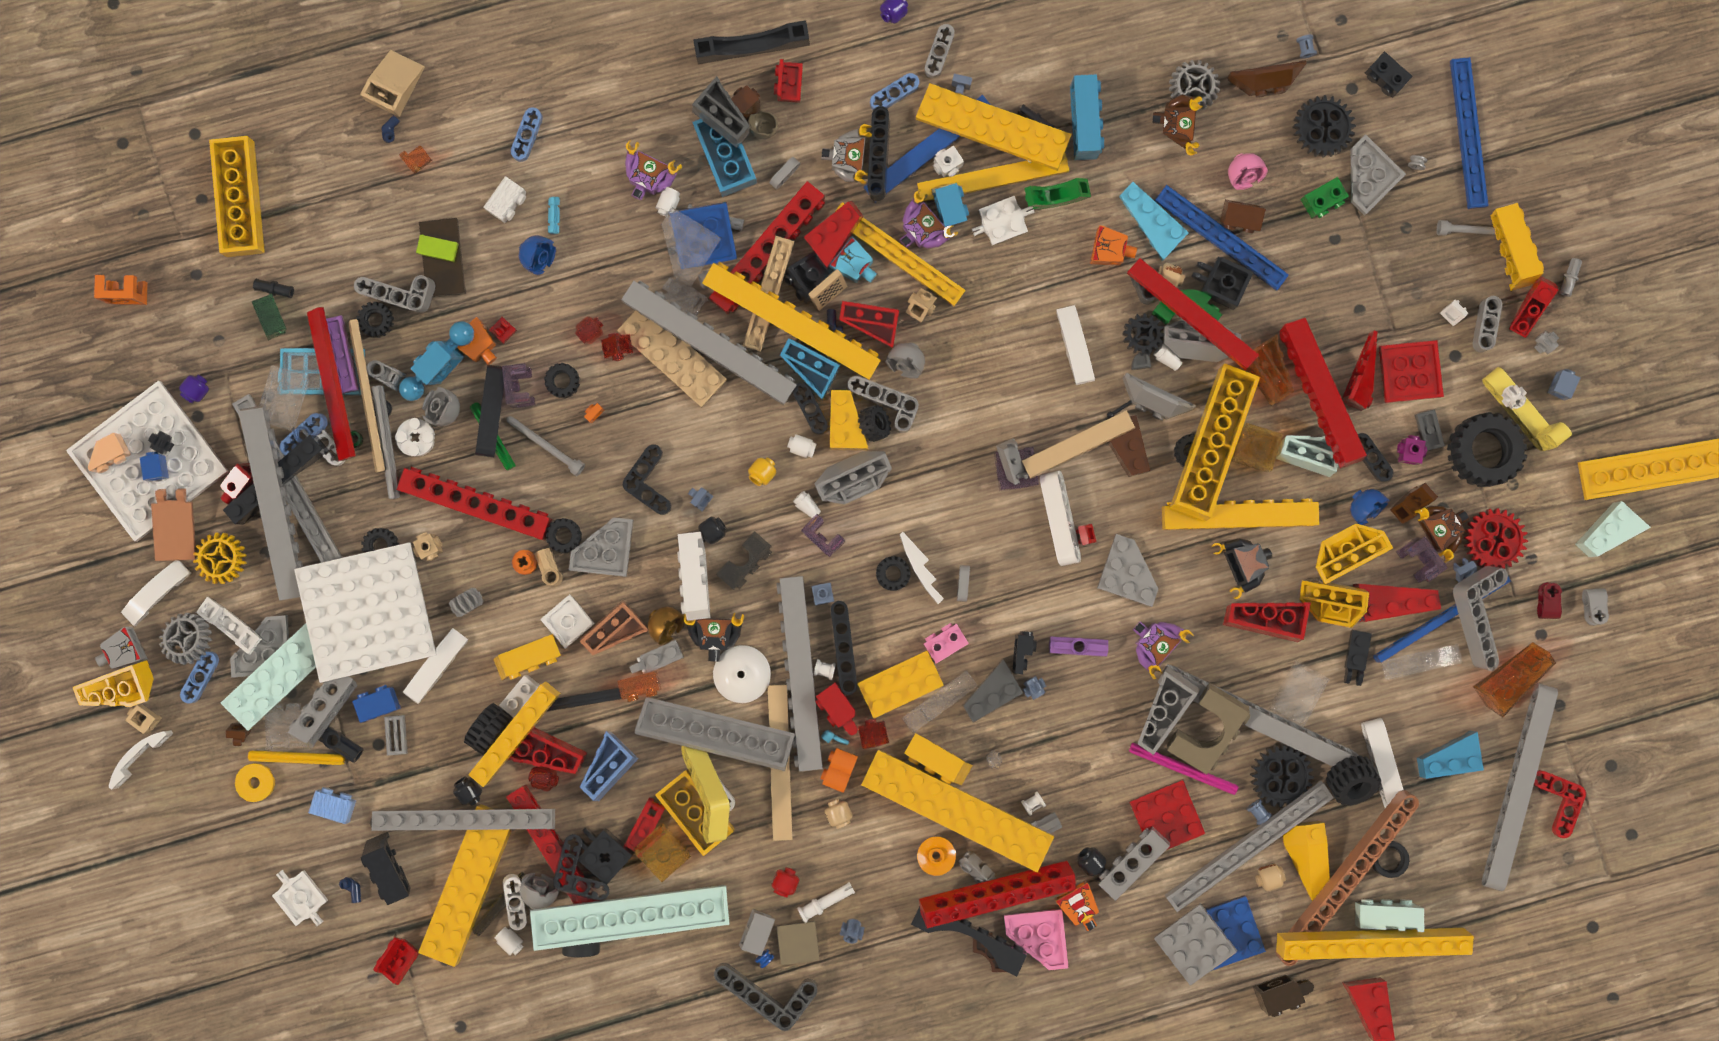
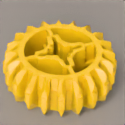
M216 532L214 537L209 534L207 535V540L201 539L203 546H196L199 552H194L193 555L198 556V559L193 560V563L199 564L195 570H202L199 576H206L205 581L210 582L212 580L213 584L218 582L225 584L226 580L232 582L233 577H239L237 571H244L240 566L241 564H247L246 561H242V557H247V554L241 553L245 547L239 546L241 541L235 540V536L230 535L228 537L227 533L220 535V533ZM219 543L213 553H208L214 545ZM227 545L232 550L233 558L228 555ZM213 556H222L227 560L219 561L217 558H213ZM207 559L212 562L213 571L209 568ZM228 563H232L231 567L226 572L221 574V571L224 570L225 565Z

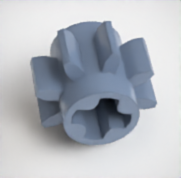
M1034 676L1023 683L1025 688L1022 690L1027 698L1031 696L1034 700L1046 693L1043 689L1046 687V684L1042 678L1038 680Z
M849 919L847 923H842L840 935L844 936L845 942L854 944L858 940H862L865 927H861L860 921Z

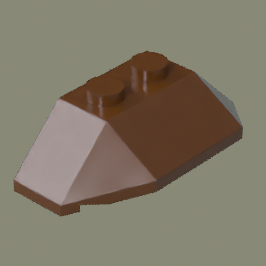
M1306 60L1232 71L1227 78L1229 82L1249 96L1256 95V98L1267 96V93L1279 95L1285 93L1305 67Z

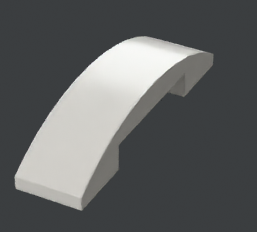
M175 560L150 580L129 601L121 613L133 626H136L149 614L148 611L172 588L180 585L191 572L180 560Z
M209 597L204 600L196 611L207 622L215 625L235 641V644L249 655L261 641V637L247 624Z
M171 730L159 732L146 737L134 745L117 764L111 776L109 788L111 790L119 788L132 775L127 768L149 746L152 748L160 747L173 732Z

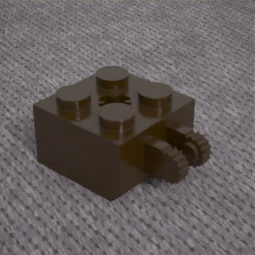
M1282 975L1255 985L1253 989L1260 1008L1268 1016L1276 1017L1283 1014L1282 1011L1295 1010L1300 1008L1301 1004L1306 1003L1303 996L1313 992L1314 985L1308 979L1296 982L1291 977Z

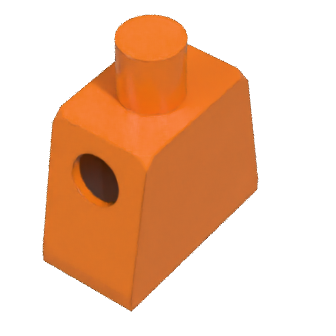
M476 317L469 323L474 329L473 340L468 345L458 346L457 348L473 361L478 362L480 359H483L490 365L497 359L491 352L496 344L483 322Z

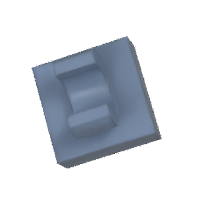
M954 73L951 86L956 87L955 93L963 95L964 89L970 90L972 78Z
M702 487L699 491L692 488L688 493L693 497L690 503L701 511L705 509L714 497Z
M1463 558V566L1461 567L1456 562L1453 563L1458 583L1477 572V565L1474 561L1468 562L1466 558Z

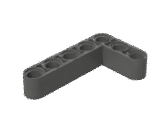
M720 963L714 972V978L718 983L782 1031H788L793 1027L817 994L818 986L816 981L811 978L804 979L783 1006L728 963ZM726 969L729 975L721 977L718 974V970ZM740 980L743 982L744 987L737 989L734 987V982ZM810 984L814 987V991L806 993L803 987ZM756 992L760 998L757 1001H753L749 998V994ZM799 1000L802 1003V1007L795 1009L792 1006V1002ZM767 1004H772L775 1007V1011L768 1013L764 1007ZM787 1016L791 1022L789 1024H782L780 1018Z

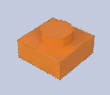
M598 403L595 406L592 404L586 409L584 417L592 424L605 410Z

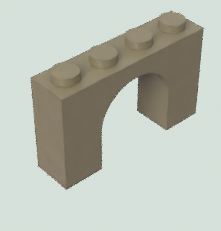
M1208 683L1200 695L1199 705L1213 712L1223 721L1224 729L1220 736L1212 741L1201 742L1177 729L1167 744V751L1205 774L1216 768L1220 755H1225L1229 748V742L1231 739L1235 740L1237 738L1240 726L1242 724L1245 725L1251 716L1249 714V706L1211 683Z

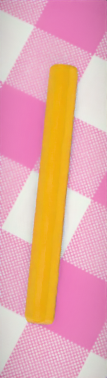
M253 750L248 752V760L258 762L343 765L345 762V757L340 754Z

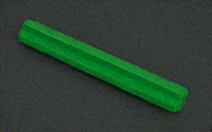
M476 402L470 406V409L479 423L481 405ZM497 436L495 452L504 468L509 471L515 467V463L500 437Z

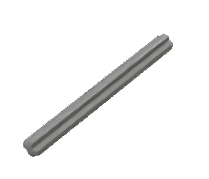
M383 385L372 387L385 467L389 499L400 498V491L396 490L398 478Z

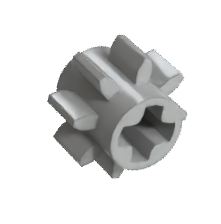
M1544 331L1535 339L1537 344L1534 348L1540 354L1542 352L1549 354L1559 346L1557 343L1559 337L1554 331L1550 333Z

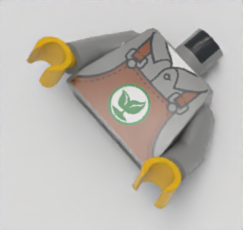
M863 124L860 128L839 136L838 139L834 140V149L822 148L821 160H832V170L845 182L866 184V181L862 179L863 176H868L866 172L862 171L865 150V138L863 136H872V133H866L867 129L872 127L870 125Z

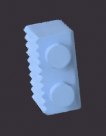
M322 787V789L315 790L308 813L347 824L352 817L356 800L351 799L352 795L346 793L337 795L333 793L332 789Z

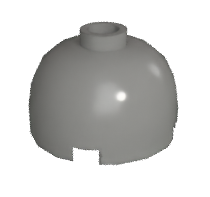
M911 342L901 343L891 349L886 359V364L894 372L896 369L902 371L901 376L916 379L924 369L925 357L918 345Z
M437 387L438 389L430 391L424 400L422 409L425 410V416L423 415V419L427 423L443 427L450 425L456 420L460 412V403L453 392Z
M535 873L523 876L520 886L522 901L531 909L549 907L556 900L559 893L553 886L554 878L546 874H541V877L535 876Z

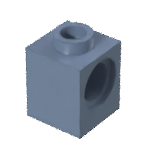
M1569 369L1558 371L1547 393L1564 401L1571 399L1580 377L1576 376L1575 372Z
M831 583L811 586L815 605L834 602Z

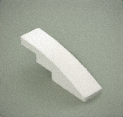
M1075 305L1057 309L1056 314L1076 385L1095 381Z
M902 532L900 538L913 571L925 590L939 604L944 598L931 585L936 578L924 566L929 559Z
M452 628L435 649L437 655L426 660L403 693L419 704L442 677L443 672L453 662L456 655L468 642V639Z

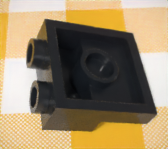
M815 251L789 266L785 271L784 280L789 286L792 285L794 287L796 297L807 304L811 301L809 293L832 274L833 271L830 267H826Z
M1020 631V635H1015L1012 673L1023 674V670L1027 671V659H1024V655L1032 656V653L1036 652L1037 640H1034L1033 632Z

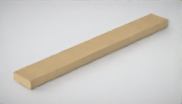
M353 319L348 324L375 472L380 473L385 470L359 324L357 319Z
M768 685L769 727L789 732L787 685ZM789 755L785 771L771 768L773 841L793 839Z

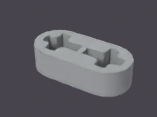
M794 157L790 158L772 177L769 183L776 190L779 189L798 169L801 163Z
M960 565L957 601L967 602L970 575V566Z

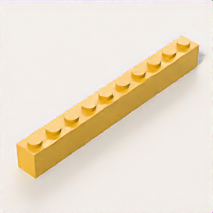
M721 262L712 264L702 284L870 380L881 361L878 358L879 354L870 348L868 351L862 349L861 346L863 344L854 339L850 342L845 339L846 335L837 329L835 332L828 329L829 325L821 320L817 323L811 319L813 315L804 310L801 313L795 310L796 306L787 300L785 303L779 301L778 295L771 291L767 294L761 290L762 286L754 281L751 284L744 280L746 277L737 271L734 274L729 272V267Z
M1465 928L1424 929V932H1418L1416 929H1405V931L1397 929L1277 933L1276 952L1284 960L1472 955L1474 936Z

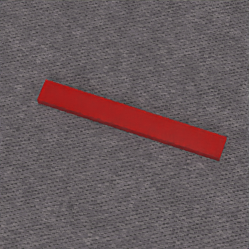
M1141 258L1128 270L1127 274L1245 371L1257 359L1258 353Z
M317 307L308 311L307 316L338 460L344 461L355 457V450L324 307Z

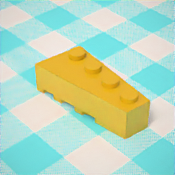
M1518 203L1497 208L1490 216L1495 229L1496 239L1501 240V257L1506 258V268H1504L1506 275H1510L1512 284H1509L1510 291L1531 286L1544 273V266L1538 259L1536 245L1532 243L1530 228L1526 226L1524 221V212L1519 208Z

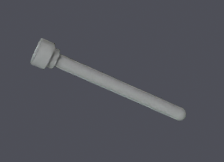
M1439 220L1437 223V235L1446 236L1451 232L1495 235L1494 227L1452 225L1448 220Z
M512 416L507 417V423L569 466L568 469H570L573 475L577 477L583 471L585 464L582 461L572 460Z

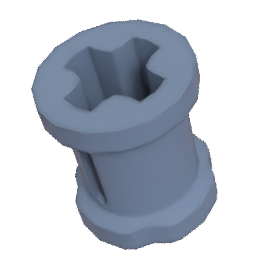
M1311 34L1296 39L1300 45L1301 59L1317 55L1312 41L1314 36Z
M1261 799L1256 800L1246 809L1253 814L1258 825L1266 822L1272 816L1261 804Z

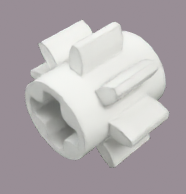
M1517 385L1508 386L1501 395L1504 398L1502 403L1511 409H1518L1525 404L1527 398L1524 395L1527 392L1523 387L1519 388Z

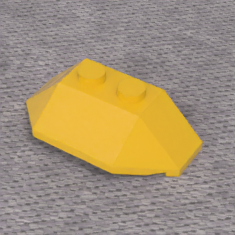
M1353 524L1321 541L1315 568L1323 583L1327 584L1393 549L1384 531L1360 524Z
M1302 580L1300 600L1302 603L1311 602L1309 611L1319 622L1353 628L1367 612L1369 592L1364 589Z

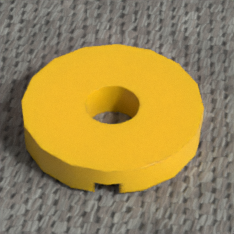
M253 763L240 769L235 779V788L239 796L250 802L262 801L269 797L275 786V778L270 768L264 764ZM253 777L258 778L260 781L257 788L251 785Z

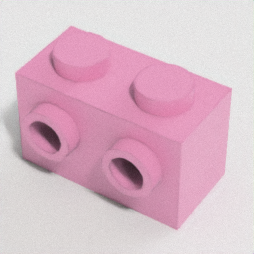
M949 623L941 628L942 633L937 636L933 633L925 638L926 642L923 645L928 650L935 664L969 644L957 624L952 625Z

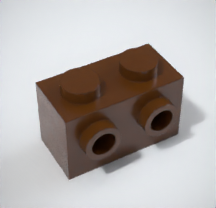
M747 85L744 88H738L734 92V97L731 100L738 107L745 120L748 121L751 114L754 115L760 111V95L754 88L750 89Z
M1225 199L1220 222L1227 229L1236 230V227L1243 228L1244 232L1254 233V231H1261L1266 209L1259 205Z

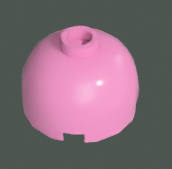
M1252 153L1238 154L1228 168L1230 182L1236 190L1252 187V182L1257 180L1259 183L1268 172L1264 161Z

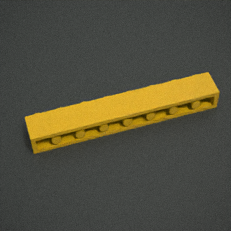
M1282 499V503H1274V500H1262V503L1255 504V500H1244L1243 504H1236V501H1224V504L1217 505L1216 502L1212 517L1206 522L1171 509V502H1167V506L1162 507V530L1319 525V502H1313L1312 499H1301V502L1293 503V499Z

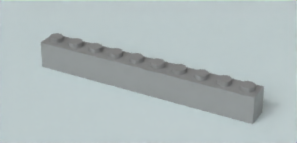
M639 280L638 283L632 282L621 299L624 304L782 405L785 404L796 387L795 379L787 374L782 376L778 373L779 369L771 364L765 365L762 363L763 359L753 353L751 356L746 353L745 347L739 343L736 345L729 342L730 338L723 333L718 335L713 331L714 328L706 322L704 324L696 321L698 317L690 312L685 314L681 311L682 307L673 301L671 304L664 300L665 296L661 293L649 291V286Z
M266 405L243 408L238 412L279 601L298 598L300 593L294 569L303 567V563L301 560H298L299 544L294 541L293 535L296 534L294 523L290 522L289 516L292 515L291 507L289 504L287 505L285 497H288L286 486H283L281 478H284L283 469L278 466L277 459H280L278 448L274 447L273 440L276 437L274 429L270 428L271 413L269 409H266Z
M803 576L780 578V583H777V593L781 594L782 602H778L779 613H783L784 621H780L781 632H785L786 640H782L783 652H787L788 659L784 660L785 671H789L790 678L786 679L787 690H791L792 698H788L789 710L793 709L794 717H790L791 729H795L796 735L793 742V748H797L798 754L794 756L795 767H799V772L823 769L804 579Z

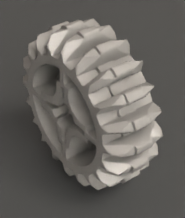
M1191 60L1189 65L1184 62L1182 67L1178 66L1176 72H1173L1171 75L1173 79L1169 80V84L1172 85L1169 87V91L1174 92L1171 94V98L1181 94L1200 96L1202 101L1198 102V104L1203 106V110L1207 108V105L1211 106L1213 100H1216L1218 97L1216 93L1220 92V88L1217 87L1220 85V81L1215 80L1218 74H1212L1214 67L1207 69L1208 63L1201 66V60H1198L1196 65ZM1188 73H1197L1200 74V76L1195 77L1192 74ZM1181 78L1184 80L1183 83L1186 85V90L1184 92H1182L1180 87ZM1205 80L1207 81L1209 86L1208 94L1205 92L1206 89L1203 87V82ZM1199 82L1198 87H1194L1189 91L1191 85H1195Z
M180 613L177 614V618L171 617V623L165 622L167 627L166 629H161L164 634L159 636L163 642L158 645L163 648L161 652L166 655L167 659L172 660L176 664L186 665L187 663L194 664V659L198 661L200 660V655H206L204 650L205 648H210L207 644L213 640L208 637L212 632L208 629L210 626L205 622L204 618L196 614L185 613L183 615ZM193 624V626L195 627L196 631H195V632L191 631V629H189L188 625ZM175 646H180L183 649V653H178Z

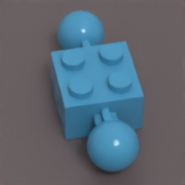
M464 321L454 323L449 330L450 338L448 341H432L427 345V351L413 361L414 365L410 369L416 376L406 377L399 385V392L404 399L408 401L418 400L424 393V383L426 385L441 384L464 359L465 356L457 347L468 345L473 340L474 329L469 323Z

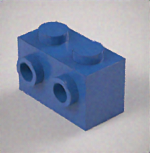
M387 685L376 688V692L370 695L368 692L357 695L358 699L352 702L360 723L401 709L394 687L387 688Z

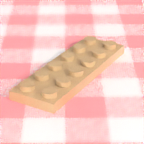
M637 311L617 330L701 408L727 381L719 371L690 345Z

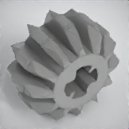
M470 588L450 600L449 605L457 617H462L482 605L484 601L476 588Z

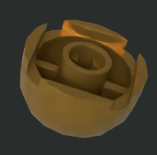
M668 606L652 611L649 615L647 627L650 637L661 646L673 640L672 634L675 631L679 633L684 626V615L673 607Z

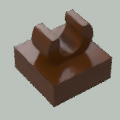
M232 723L226 730V738H233V746H242V742H245L251 729L248 731L242 724Z

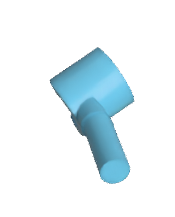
M826 730L821 736L827 743H830L832 739L845 745L849 743L848 740L838 737L830 730Z

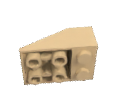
M390 50L370 75L360 95L365 101L400 117L425 66Z

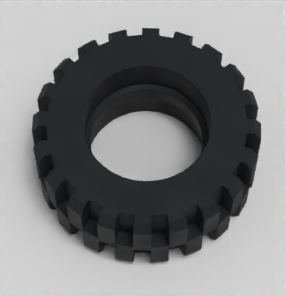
M1487 412L1467 418L1462 421V424L1456 426L1454 429L1455 433L1450 435L1449 440H1451V444L1447 445V450L1451 451L1448 460L1453 461L1454 464L1451 468L1453 471L1459 472L1458 477L1461 480L1466 479L1468 484H1476L1477 487H1491L1506 483L1517 476L1516 472L1522 470L1524 467L1522 462L1527 459L1524 451L1528 450V444H1524L1523 439H1526L1524 433L1520 434L1519 430L1521 427L1518 424H1512L1513 419L1510 417L1504 418L1503 414L1500 413L1492 414V412ZM1482 432L1494 435L1502 447L1501 459L1492 468H1486L1479 464L1473 455V441Z

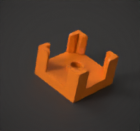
M95 275L94 298L107 304L147 305L148 282L141 281L137 283L136 276L125 275L124 289H119V282L106 280L105 290V276Z

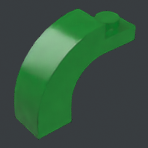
M1075 178L1052 186H1029L1024 188L1028 207H1033V210L1064 206L1091 197L1088 179Z
M1180 290L1217 321L1223 315L1217 306L1208 304V301L1211 299V296L1198 290ZM1162 302L1151 313L1165 325L1175 315Z

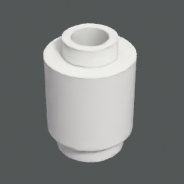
M666 187L665 191H662L655 207L658 209V213L668 217L670 212L675 211L680 200V193Z
M796 434L795 437H790L787 447L790 448L789 452L812 458L817 443Z
M506 927L495 937L497 944L509 955L512 953L517 955L524 947L521 945L523 940L513 930Z

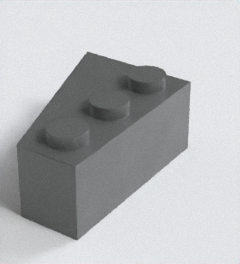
M716 76L692 104V113L737 148L749 135L750 126Z
M1004 659L998 663L962 704L972 722L979 720L1023 694Z

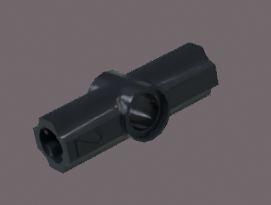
M312 720L307 727L312 726L314 720ZM330 726L327 727L319 738V741L327 748L333 749L353 763L360 758L364 748L347 738L342 732L336 731ZM334 735H336L338 738V743L336 745L332 743V737Z

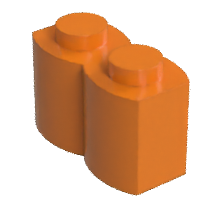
M836 748L835 751L831 750L827 760L831 763L828 769L824 768L820 778L824 780L822 784L844 793L858 756Z

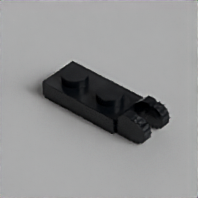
M1351 630L1344 667L1346 668L1344 683H1350L1352 669L1357 670L1356 685H1362L1372 633Z

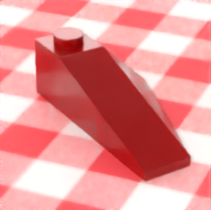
M1375 330L1369 333L1342 396V401L1345 405L1359 411L1369 408L1373 401L1371 396L1374 388L1378 331Z

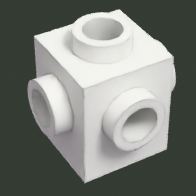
M952 146L947 150L942 149L935 154L933 167L938 175L942 174L943 178L948 175L952 177L959 172L958 169L963 166L964 161L956 148Z

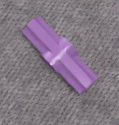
M1050 636L1049 653L1107 657L1108 640ZM1077 641L1083 644V649L1080 652L1074 649V643Z

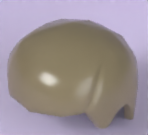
M760 110L757 114H751L749 117L750 132L758 139H768L778 130L777 119L771 112Z

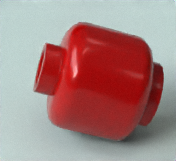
M785 867V870H777L771 883L774 889L773 892L788 898V895H793L800 881L799 877L795 875L796 871Z

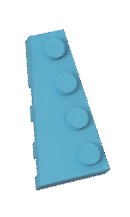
M1134 182L1119 196L1132 217L1139 224L1142 232L1149 239L1152 247L1159 254L1161 261L1189 233Z

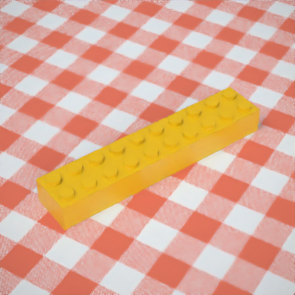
M882 750L877 751L861 784L1035 872H1038L1054 839V835Z

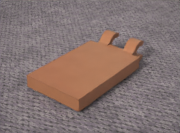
M186 488L175 491L176 500L166 499V489L155 491L157 503L151 504L155 561L196 559V556L193 555L196 552L193 502H187Z

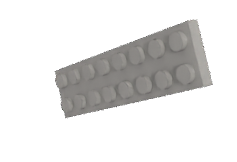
M649 697L645 699L635 728V734L782 771L786 769L795 738V733Z

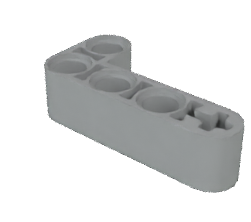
M419 275L414 278L410 291L369 278L360 277L354 282V289L357 293L418 313H424L429 309L435 291V282L426 276ZM426 281L427 286L425 289L422 290L421 284L422 282ZM364 285L371 286L372 290L365 289ZM385 288L386 293L381 297L380 292ZM403 294V300L398 302V296ZM420 299L421 305L416 308L415 303Z
M859 376L849 379L848 390L851 391V394L897 411L898 414L894 424L895 429L899 433H906L910 430L919 406L916 398ZM858 381L859 386L863 388L867 384L866 393L863 394V389L861 388L854 390L851 384H855ZM877 388L880 394L877 397H871L869 390ZM889 395H895L897 402L890 404L886 398ZM908 401L913 402L915 409L912 411L906 410L905 403ZM905 419L909 425L907 428L902 429L898 426V421Z

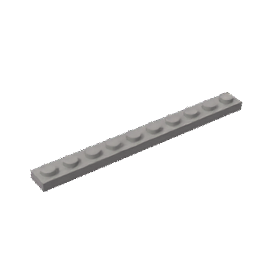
M250 394L232 403L238 415V411L243 408L257 406ZM275 439L273 442L274 447L279 450L280 459H277L279 462L285 455L280 451V446ZM294 476L283 485L286 486L288 497H285L318 558L321 563L342 558L297 476Z
M1320 781L1165 894V897L1176 912L1180 911L1334 797L1325 784Z
M555 809L372 811V831L555 829Z

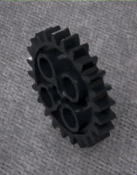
M1326 95L1321 100L1316 96L1314 102L1312 99H1309L1307 104L1304 103L1301 106L1302 110L1299 109L1296 112L1298 116L1294 118V121L1297 124H1294L1292 128L1298 131L1293 135L1300 137L1297 143L1303 142L1301 149L1307 147V154L1314 151V157H1317L1319 153H1321L1322 158L1327 153L1332 157L1334 151L1339 154L1341 149L1345 150L1348 147L1346 143L1350 144L1352 142L1350 137H1353L1355 132L1351 130L1356 125L1351 124L1355 117H1349L1352 110L1346 111L1347 104L1341 106V99L1334 102V96L1327 100ZM1311 114H1316L1319 120H1313ZM1330 114H1335L1337 121H1333L1330 118ZM1311 132L1317 133L1319 138L1317 140L1313 139ZM1331 132L1337 135V140L1330 137Z
M1281 744L1280 749L1278 746L1273 745V751L1266 748V755L1261 752L1259 753L1262 758L1261 760L1254 759L1258 764L1257 766H1251L1255 772L1250 773V776L1255 778L1251 781V784L1257 785L1253 790L1259 792L1258 797L1260 799L1264 798L1263 801L1265 803L1270 802V805L1273 807L1278 804L1280 808H1283L1284 803L1287 806L1291 801L1293 802L1300 797L1303 792L1308 791L1306 787L1312 786L1308 780L1314 777L1309 775L1313 768L1307 767L1311 762L1304 760L1306 755L1300 754V751L1296 749L1293 751V748L1290 746L1286 749V746ZM1276 762V768L1270 771V764ZM1294 762L1295 768L1292 771H1289L1288 767L1290 763ZM1275 781V787L1269 790V783ZM1294 782V787L1288 790V784Z

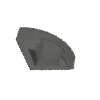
M1147 351L1144 352L1143 356L1139 352L1134 357L1131 371L1151 367L1150 356Z

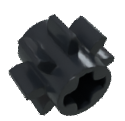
M160 430L157 434L152 433L148 439L152 443L150 448L160 454H163L165 451L170 452L174 446L171 443L173 437Z

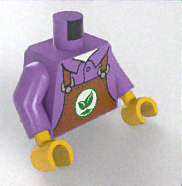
M629 140L626 144L628 151L625 166L626 176L629 178L630 184L636 186L632 196L642 200L645 192L655 195L657 192L664 191L666 187H670L677 175L676 172L682 169V165H678L676 169L674 167L675 160L667 165L640 151H637L636 154L635 151L639 148V142H636L635 148L630 145L631 140Z
M921 189L914 193V198L905 210L903 229L907 234L899 239V241L906 248L914 242L919 248L940 247L950 237L957 236L958 232L951 234L950 229L954 225L943 226L928 206L922 202L928 195L925 194L921 198L919 196Z
M1138 622L1133 628V631L1140 636L1135 643L1137 645L1136 653L1139 663L1149 671L1153 679H1156L1153 674L1155 671H1159L1162 674L1159 667L1160 664L1181 642V639L1186 643H1190L1185 637L1188 634L1194 636L1189 630H1184L1175 624L1166 622L1152 623L1149 628L1142 622Z

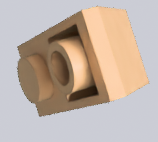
M112 433L96 441L88 465L89 471L103 473L109 469L110 465L126 461V457L130 456L131 453L121 434Z

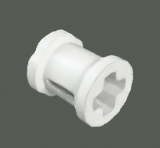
M817 659L813 676H825L832 680L836 663L827 664Z
M1035 792V795L1026 801H1021L1029 816L1040 807L1046 806L1038 792Z

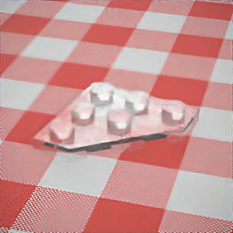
M671 207L662 222L674 277L691 287L721 240V237Z

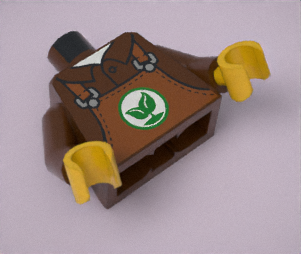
M1181 94L1166 103L1165 113L1153 112L1152 123L1164 124L1163 134L1186 149V153L1192 156L1197 154L1193 148L1199 147V143H1191V141L1194 139L1196 111L1203 107L1198 104V102L1202 101V97L1194 98Z
M1428 506L1415 510V513L1420 514V519L1417 521L1436 552L1442 551L1438 556L1444 555V563L1452 560L1455 551L1462 541V534L1465 532L1461 524L1469 520L1467 513L1462 510L1455 514L1452 509H1446L1443 506Z

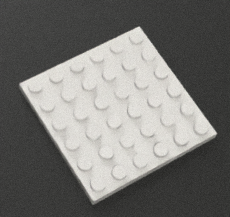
M157 381L66 450L135 542H138L153 530L151 504L157 503L155 491L166 489V499L176 500L175 491L186 488L187 502H190L229 473L228 469L161 381ZM160 430L173 437L171 443L174 444L172 450L161 454L166 456L169 478L145 481L142 477L139 457L146 456L148 452H155L150 448L152 443L148 439L152 433L157 434ZM112 433L121 434L131 453L130 456L126 457V461L110 465L109 469L103 473L89 471L88 465L96 441Z
M410 542L294 569L320 683L437 655Z

